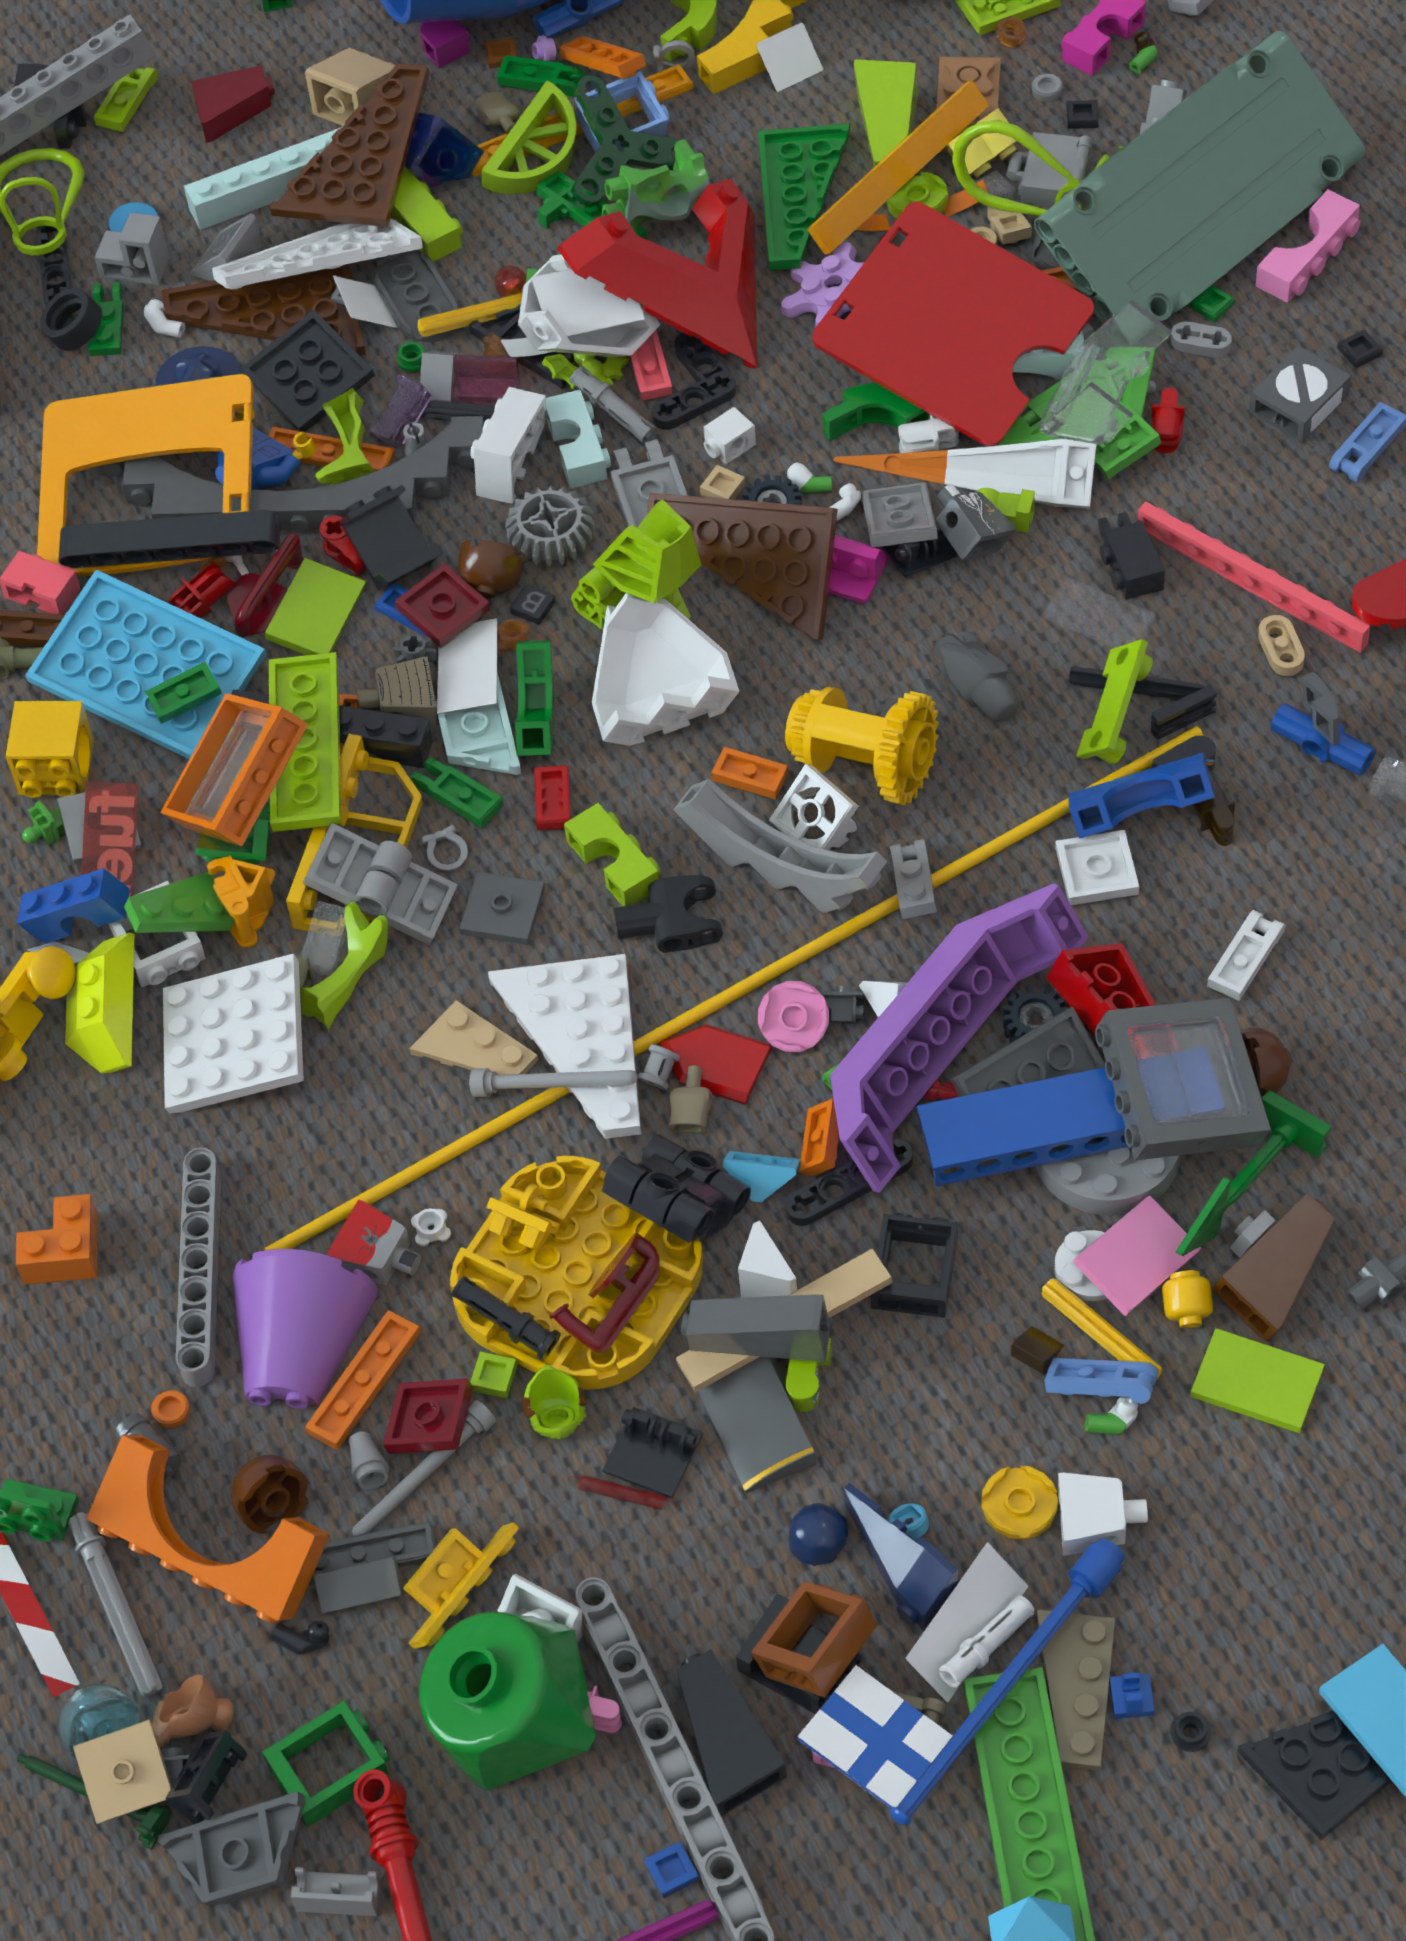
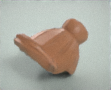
M197 1674L189 1677L183 1682L180 1689L167 1693L164 1700L158 1702V1705L155 1707L152 1724L160 1749H164V1746L169 1743L171 1738L196 1735L210 1727L216 1731L227 1730L233 1719L234 1704L229 1699L217 1698L212 1686L203 1675Z

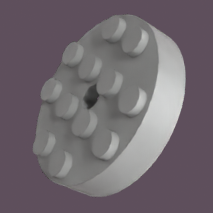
M1169 1122L1164 1125L1176 1124L1178 1122ZM1096 1137L1089 1140L1087 1143H1098L1104 1140L1106 1137ZM1069 1144L1058 1145L1052 1148L1051 1151L1063 1150ZM1125 1147L1038 1165L1036 1170L1049 1191L1067 1205L1092 1214L1119 1215L1129 1213L1149 1195L1154 1200L1158 1199L1173 1182L1179 1168L1181 1155L1135 1161L1132 1148Z

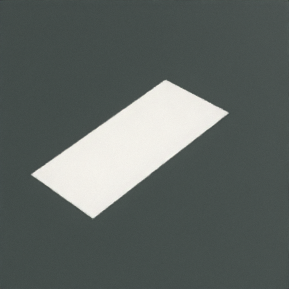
M497 618L474 622L441 648L438 646L437 714L497 703Z
M987 1542L905 1659L948 1703L957 1688L950 1687L942 1680L939 1668L958 1653L960 1644L963 1641L977 1635L1017 1595L1022 1596L1028 1585Z

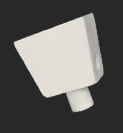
M1058 1473L1063 1556L1083 1553L1091 1543H1097L1101 1538L1107 1539L1115 1545L1125 1544L1126 1524L1148 1522L1146 1499L1123 1500L1122 1481L1120 1479Z

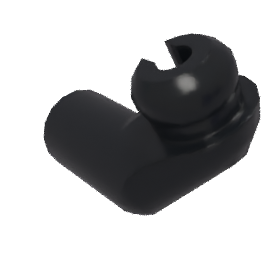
M314 1621L313 1624L308 1626V1630L297 1632L283 1623H278L273 1629L270 1639L295 1654L303 1655L324 1648L330 1639L329 1627L323 1621Z

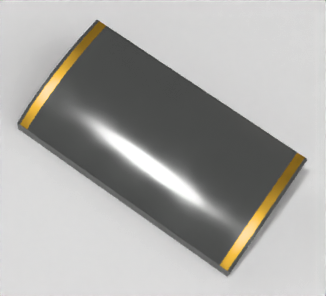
M759 1357L698 1391L745 1493L816 1465L814 1449L769 1357Z

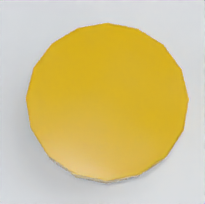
M1020 1466V1468L1012 1469L1007 1467L999 1470L987 1481L982 1490L981 1509L986 1522L995 1532L1010 1539L1025 1540L1039 1536L1051 1527L1058 1513L1057 1491L1054 1483L1045 1473L1031 1466Z

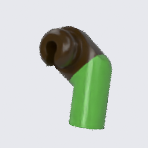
M1145 31L1135 35L1134 43L1136 44L1137 56L1129 63V68L1138 74L1146 69L1157 57L1155 42L1150 38L1149 33Z

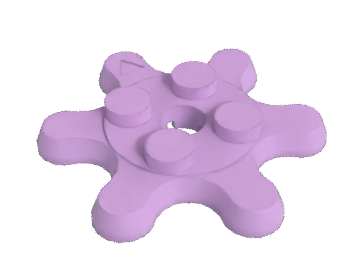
M843 241L834 249L833 255L825 257L819 265H812L803 261L801 268L790 270L791 279L801 284V289L782 300L780 310L783 316L795 318L805 312L815 313L817 315L815 320L816 328L864 264V262H854L857 251L851 243ZM844 304L836 316L840 318L842 314L853 309Z

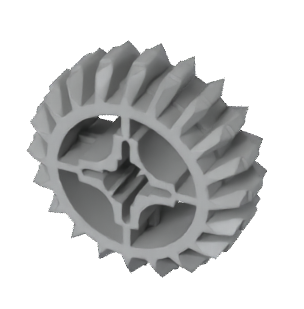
M551 485L546 491H541L537 487L535 494L525 492L524 500L516 499L514 507L509 508L507 522L505 523L507 539L510 546L517 548L516 555L525 554V562L533 558V562L537 567L542 560H546V564L550 568L553 563L552 560H558L563 566L565 557L568 556L575 561L577 552L585 553L586 544H591L592 534H594L595 530L593 512L590 506H588L585 497L579 498L576 490L567 493L564 486L558 491L554 490Z

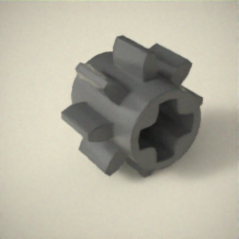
M418 633L400 637V646L393 647L397 663L421 657H428V662L436 661L435 649H433L431 638L429 637L424 640Z

